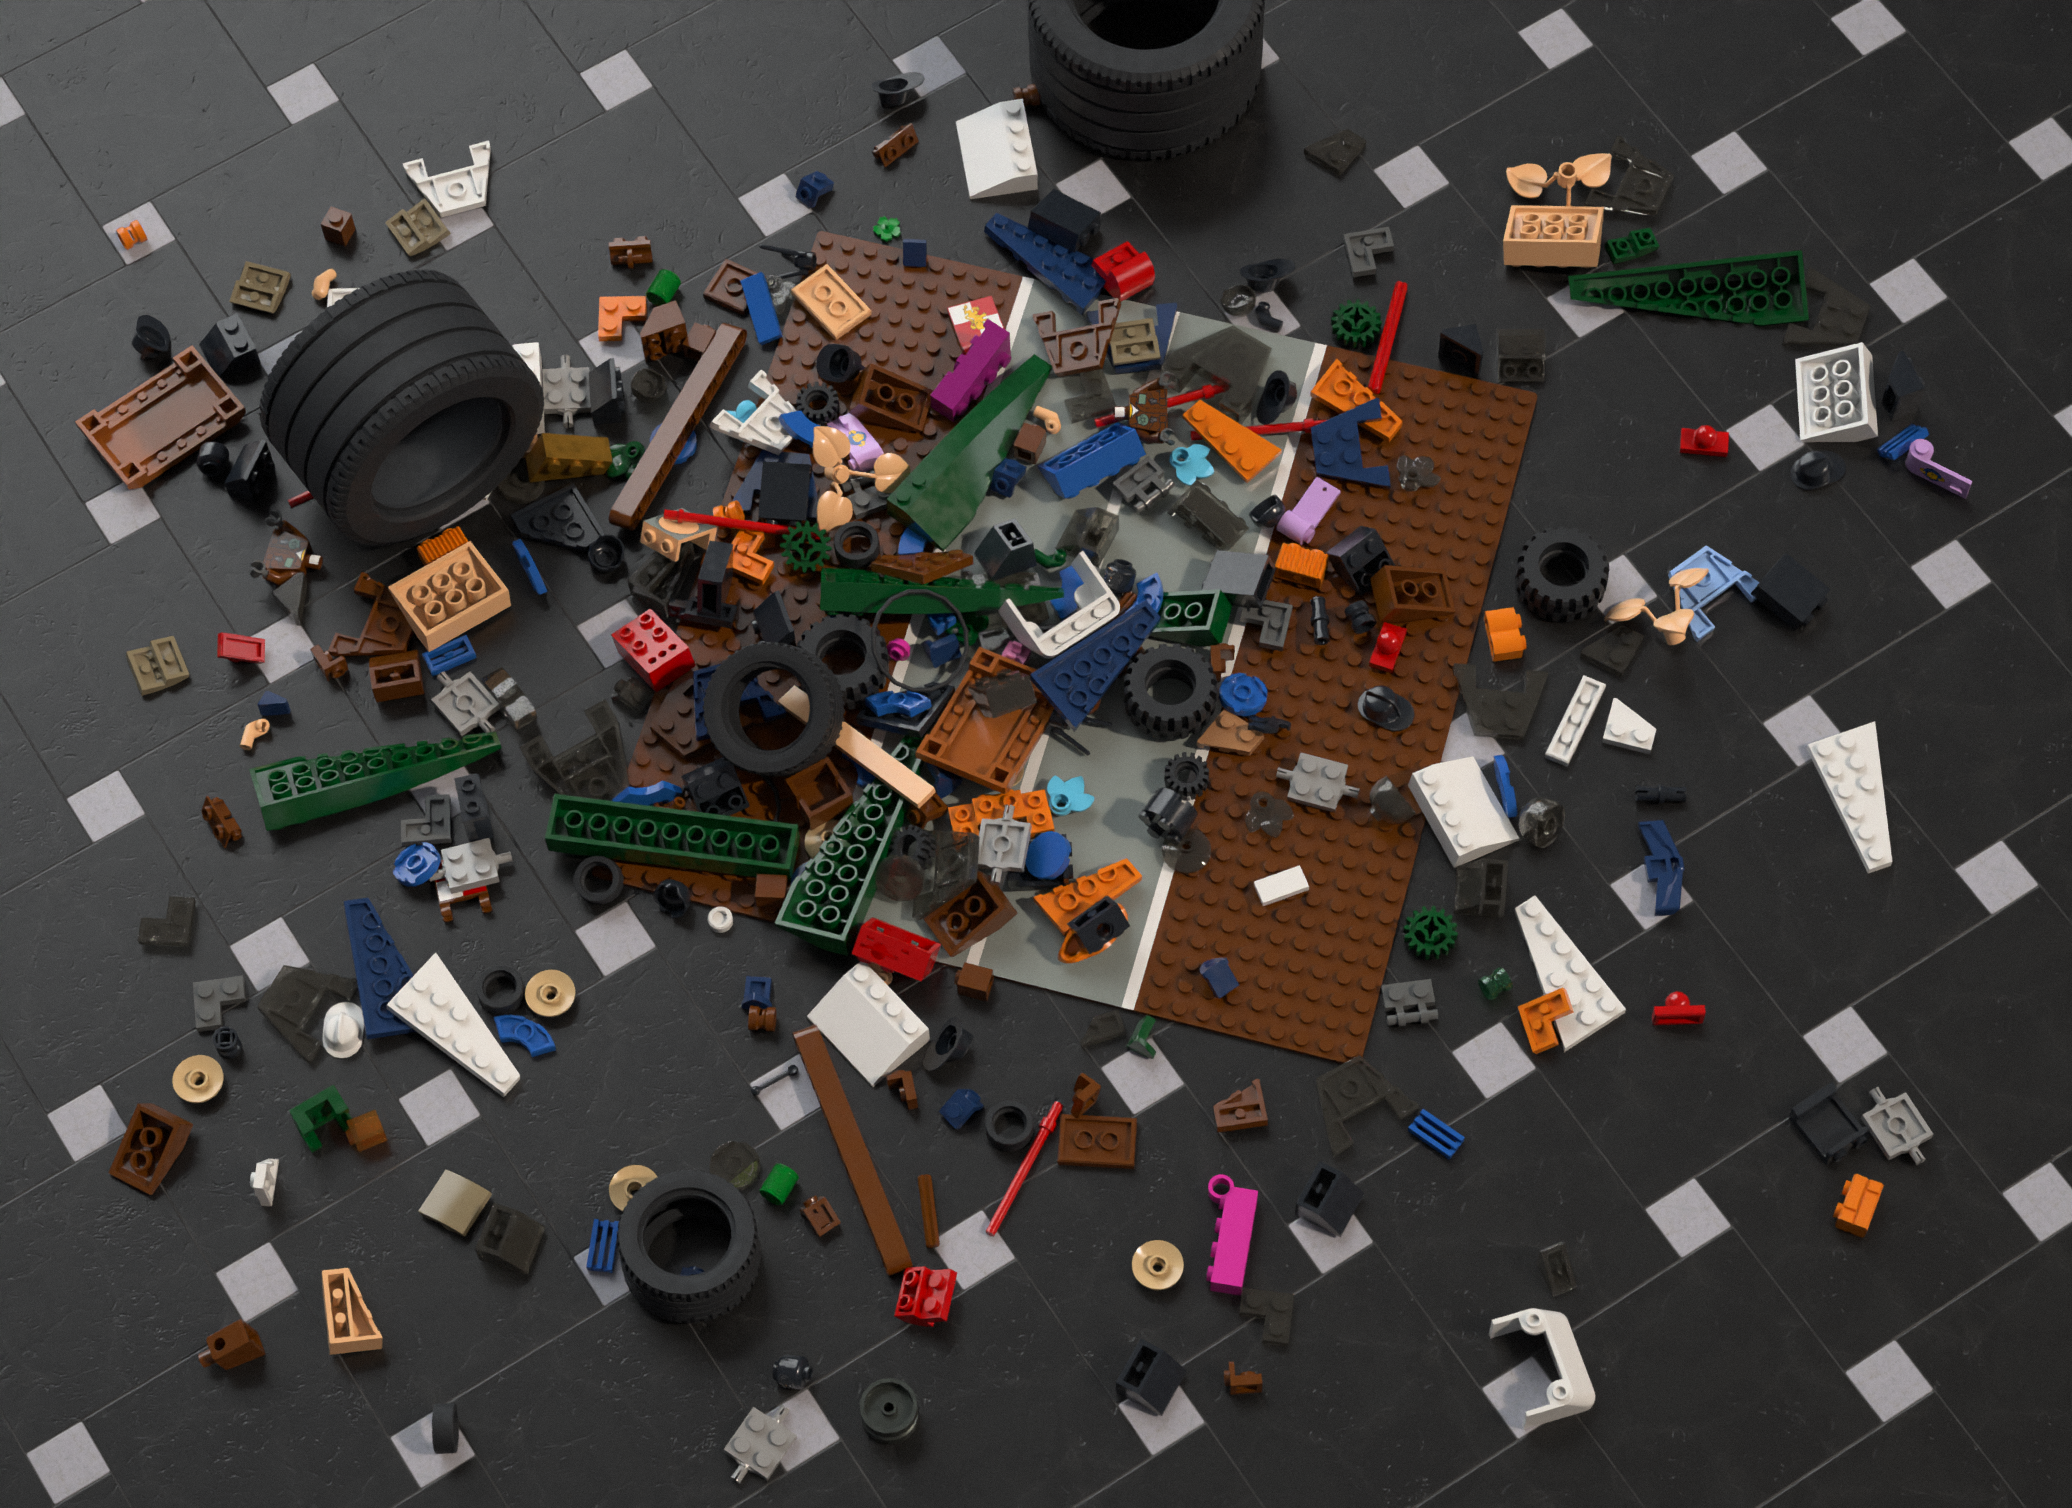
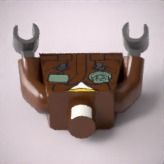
M1164 372L1160 378L1149 381L1135 389L1129 395L1128 406L1114 407V420H1128V427L1136 429L1140 441L1147 445L1162 444L1164 442L1171 446L1175 444L1174 440L1168 439L1170 435H1176V432L1168 428L1167 389H1164L1165 386L1170 388L1176 386V382L1171 381L1168 383V378L1174 376L1170 372Z
M272 510L270 514L275 517L276 521L268 517L266 524L270 527L277 525L278 529L273 530L264 561L255 560L251 564L252 567L258 569L250 571L251 577L258 578L262 576L263 579L282 586L296 580H303L308 568L320 570L323 558L320 555L312 554L313 550L308 538L286 520L282 521L280 511Z

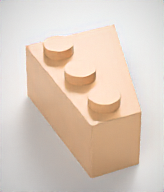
M349 1269L323 1270L322 1289L330 1355L382 1349L383 1338L362 1299V1295Z

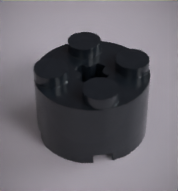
M1161 787L1153 793L1138 817L1148 827L1147 832L1156 839L1162 837L1170 843L1178 845L1194 823L1198 813L1188 800L1185 804L1179 800L1180 794Z

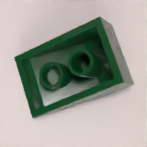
M1221 589L1163 592V601L1157 613L1161 617L1160 622L1149 636L1199 647L1222 643L1232 604Z

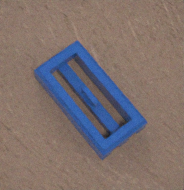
M1911 424L1877 449L1879 456L1892 460L1897 459L1910 449L1913 441L1926 438L1929 435L1926 427L1921 428V426Z
M467 635L443 644L430 652L422 653L432 677L477 658ZM464 644L466 645L465 647H462V648H460V649H458V650L450 651V650H453V649H455V648H457V647H460V646H462V645H464ZM445 653L444 656H441V657H439V658H437V659H434V660H432V661L430 660V659H432V658H434V657H436V656H439V655Z
M1424 1109L1414 1119L1413 1124L1408 1127L1410 1133L1449 1160L1465 1139L1461 1134ZM1423 1119L1426 1120L1427 1122H1429L1430 1124H1432L1434 1127H1436L1437 1129H1439V1130L1442 1131L1443 1133H1445L1447 1136H1445L1444 1134H1442L1441 1132H1439L1438 1130H1436L1434 1127H1432L1431 1125H1429L1428 1123H1426L1425 1121H1423ZM1421 1126L1423 1129L1431 1133L1434 1137L1450 1146L1451 1149L1448 1150L1446 1147L1435 1141L1433 1138L1422 1132L1417 1127Z
M594 1219L586 1265L588 1271L613 1273L619 1221L612 1223L609 1220L602 1222L599 1219ZM599 1228H603L597 1265H594ZM613 1229L608 1264L603 1266L608 1230Z

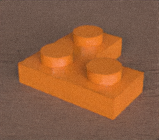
M646 296L600 297L599 341H622L623 321H646Z
M740 529L731 543L733 544V572L763 585L774 568L773 561L755 554L765 538L764 533Z
M1563 987L1518 1006L1532 1052L1538 1054L1559 1045L1551 1022L1574 1013L1567 990Z

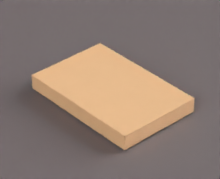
M828 264L791 289V294L835 341L872 315L870 308Z

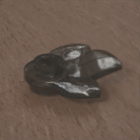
M769 275L765 279L775 312L782 315L787 299L796 300L791 294V289L796 285L792 282L783 281L778 275Z
M1403 455L1397 462L1396 468L1400 473L1399 481L1402 488L1407 491H1416L1420 486L1433 487L1441 480L1438 475L1432 473L1434 461L1430 457L1420 456L1412 460L1410 457Z
M1261 791L1254 794L1250 800L1251 809L1246 814L1245 824L1250 833L1262 828L1271 837L1278 838L1283 826L1282 820L1293 819L1294 814L1291 807L1284 800L1274 799L1269 793ZM1259 800H1265L1267 802V806L1261 807L1259 805Z

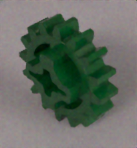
M1359 299L1354 304L1347 300V306L1340 303L1339 309L1334 310L1333 317H1331L1332 334H1337L1336 340L1344 339L1345 346L1351 342L1353 348H1356L1357 343H1360L1363 347H1365L1366 341L1373 343L1374 336H1379L1382 321H1380L1381 314L1376 313V306L1369 308L1368 301L1360 304Z
M806 521L805 526L801 527V524L796 522L797 529L794 530L789 526L790 534L782 535L786 543H781L780 547L786 549V551L781 553V556H788L787 566L792 563L795 564L794 571L802 567L803 573H806L807 568H811L813 572H816L815 566L817 564L820 567H824L822 560L830 559L826 551H831L832 547L827 546L826 543L831 541V538H824L825 529L817 530L818 523L810 527L809 521ZM802 532V537L798 541L791 542L796 534ZM811 532L816 534L822 543H816L811 538ZM807 536L809 545L813 546V549H809L806 558H804L803 549L799 548V545L804 544L805 537ZM790 551L797 552L801 556V562L797 561ZM814 553H821L815 561L809 563L810 557Z
M1423 906L1421 913L1414 910L1413 918L1407 917V925L1403 929V933L1406 934L1404 935V942H1410L1408 950L1416 949L1417 957L1424 953L1426 960L1433 954L1436 959H1439L1440 952L1448 955V948H1454V940H1457L1458 933L1455 932L1457 930V923H1451L1453 916L1448 915L1445 917V909L1436 912L1435 906H1432L1431 911H1427L1426 907ZM1430 927H1432L1433 932L1431 939H1429L1428 934Z

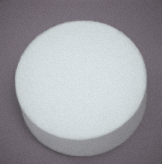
M725 907L713 908L708 914L709 927L717 933L728 931L733 924L730 910Z

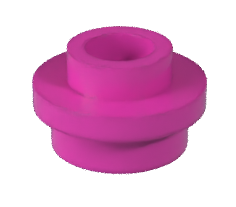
M894 639L887 645L888 654L896 661H905L910 656V645L903 639Z

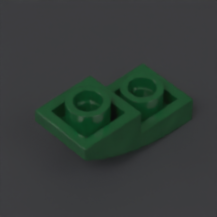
M1651 228L1630 231L1627 237L1607 240L1604 245L1613 264L1644 256L1659 248Z

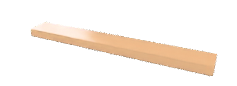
M794 685L778 700L779 706L782 705L787 712L806 725L810 712L809 698L804 691ZM842 722L843 728L840 730V737L837 738L835 747L918 809L936 792L932 785L846 722Z

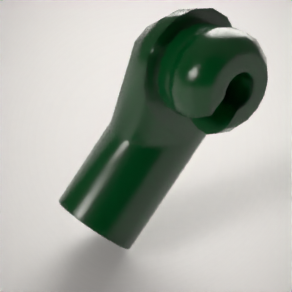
M1034 549L1036 563L1046 569L1060 567L1066 562L1067 554L1062 549H1057L1052 555H1046L1040 550Z

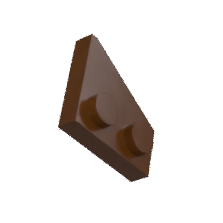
M1259 1079L1252 1081V1085L1242 1092L1238 1090L1231 1094L1228 1099L1222 1100L1213 1106L1217 1133L1268 1125Z

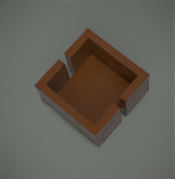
M829 757L785 779L787 793L797 809H800V814L810 830L847 812L853 804L852 793L843 779L839 777V773Z

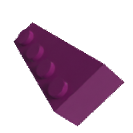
M988 318L983 324L985 330L980 336L975 334L970 341L971 346L966 355L961 353L956 360L953 373L948 371L930 395L931 408L953 422L958 416L965 414L968 405L980 397L983 388L987 384H991L995 380L998 371L1002 367L1005 368L1011 361L1010 333Z

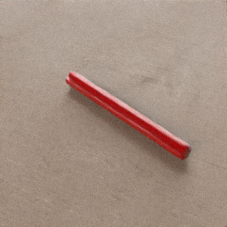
M1397 281L1394 286L1368 389L1375 395H1378L1381 391L1408 285L1406 282Z

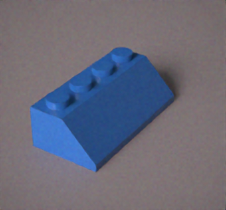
M1117 422L1038 465V468L1057 495L1070 499L1079 495L1080 490L1096 486L1100 483V479L1116 475L1122 467L1138 463L1140 458L1146 455L1136 429Z

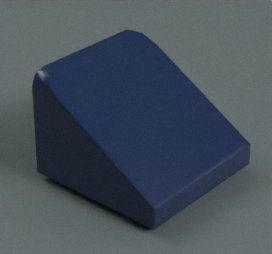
M903 239V265L925 267L927 260L926 240Z
M265 691L257 704L260 714L263 716L289 714L291 712L287 699L270 691Z

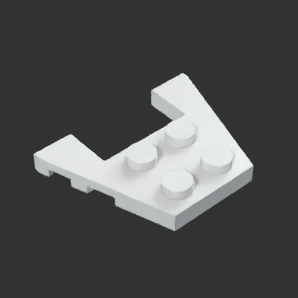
M489 141L469 146L474 162L473 166L428 177L423 158L403 163L406 174L441 218L486 206L491 151Z
M760 370L748 384V388L765 399L759 408L744 423L723 409L713 419L710 428L779 455L794 438L783 428L778 418L781 414L795 412L796 410L789 401H784L779 395V389L776 385H771L766 379V373Z

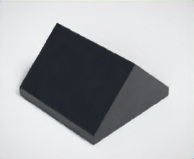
M1476 324L1443 329L1440 335L1438 358L1478 379L1481 374L1483 348Z

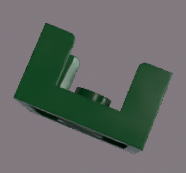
M334 1084L289 1110L297 1130L311 1153L322 1147L314 1130L336 1118L345 1133L356 1127L349 1115V1108Z

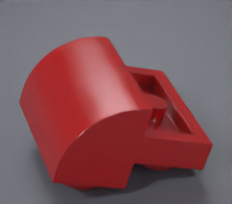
M1128 241L1097 257L1091 265L1106 281L1104 288L1113 298H1119L1121 302L1152 285L1155 279L1154 267L1145 251L1139 254Z
M925 1266L905 1268L894 1316L907 1323L933 1327L934 1322L947 1321L957 1272L952 1269L930 1270Z

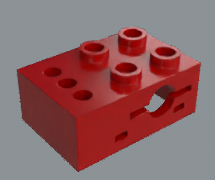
M651 609L611 634L620 656L655 692H658L696 666L689 647Z
M872 917L861 926L852 954L858 956L857 959L867 964L873 962L881 965L880 968L886 972L894 973L896 971L922 981L932 972L941 944Z

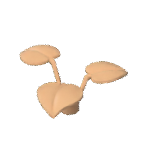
M1591 154L1582 156L1573 163H1563L1560 165L1559 171L1554 172L1547 182L1546 171L1536 164H1523L1507 168L1506 174L1512 189L1525 198L1539 197L1542 193V187L1547 188L1557 179L1558 184L1567 190L1566 206L1569 207L1571 206V187L1576 181L1581 180L1583 185L1590 188L1600 187L1608 181L1612 156L1611 154Z
M814 427L812 447L814 459L820 466L825 467V477L832 481L831 485L837 491V494L833 491H826L818 501L816 515L820 531L825 529L826 533L839 529L850 521L853 514L852 503L848 498L841 497L842 490L838 485L846 482L849 475L875 478V488L883 493L894 492L910 475V466L900 456L893 453H885L877 458L874 463V474L849 470L845 465H842L841 459L850 453L851 448L848 437L843 432L832 427Z
M1708 568L1686 569L1670 578V586L1675 587L1676 611L1656 619L1650 610L1644 606V599L1634 598L1615 605L1607 613L1604 620L1605 622L1607 620L1626 621L1636 617L1640 612H1645L1654 622V627L1659 632L1663 631L1668 645L1681 643L1686 638V629L1694 617V612L1691 609H1680L1679 592L1681 588H1690L1699 583L1709 570Z

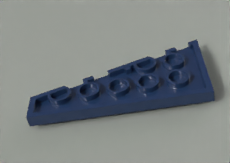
M996 213L985 225L984 232L1002 248H1008L1013 252V257L1017 261L1022 260L1027 264V269L1051 290H1057L1061 293L1062 299L1067 303L1071 302L1077 307L1076 311L1079 314L1083 315L1105 289L1106 281L1091 266L1093 258L1078 251L1074 253L999 213Z
M1145 600L1030 674V680L1075 732L1159 624L1161 617Z
M362 898L344 901V911L366 1039L417 1032L387 1010V1004L414 975L401 953L398 952L392 937L384 928L382 920L370 899Z

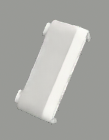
M1084 551L1080 552L1071 563L1084 582L1074 593V600L1080 608L1079 611L1043 633L1035 623L1024 620L1010 598L998 610L1018 641L1044 658L1056 657L1114 619L1120 611L1119 601Z
M1532 1308L1492 1320L1489 1331L1490 1338L1521 1329L1529 1335L1543 1333L1560 1380L1552 1382L1547 1389L1546 1395L1549 1405L1525 1412L1522 1423L1523 1429L1581 1413L1593 1406L1595 1392L1565 1315L1560 1312Z

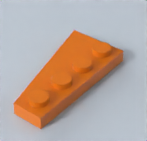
M1338 359L1333 362L1310 393V397L1339 414L1375 399L1373 392L1367 387L1362 386L1357 381V377L1351 371L1348 372ZM1381 401L1382 421L1360 423L1358 425L1390 442L1402 427L1403 421Z
M1202 400L1196 402L1183 414V419L1246 483L1252 480L1282 453V449Z
M1126 858L1097 870L1095 874L1087 877L1082 876L1071 884L1053 888V891L1047 894L1034 896L1033 901L1063 936H1066L1070 931L1067 925L1068 922L1107 895L1113 900L1117 899L1142 880V875Z

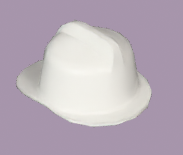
M342 1002L332 1006L326 1013L323 1027V1045L326 1051L333 1057H350L361 1047L364 1022L362 1010L359 1006L350 1002Z

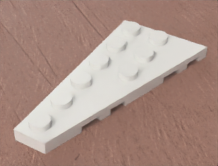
M1875 722L1808 744L1807 751L1867 872L1871 873L1891 866L1892 855Z
M1536 896L1515 908L1514 913L1523 938L1527 943L1529 955L1537 971L1536 974L1543 994L1546 995L1562 987L1567 990L1574 1013L1554 1021L1555 1028L1562 1041L1563 1050L1566 1052L1624 1014L1626 1008Z
M436 953L387 1004V1010L501 1096L505 1097L520 1080V1074Z

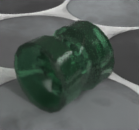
M1502 967L1495 969L1492 975H1485L1478 979L1479 987L1489 1001L1497 998L1499 993L1513 989L1511 979Z

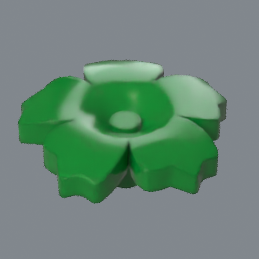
M885 216L880 217L877 222L878 226H873V232L878 237L881 236L882 241L892 240V237L897 238L901 234L900 227H898L900 221L897 218H890L888 221Z

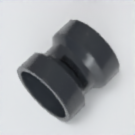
M1363 600L1352 603L1344 611L1347 619L1352 621L1351 627L1356 634H1363L1376 625L1374 616L1369 614V607Z
M224 1026L215 1031L212 1039L219 1055L225 1059H232L238 1056L242 1049V1043L235 1029Z

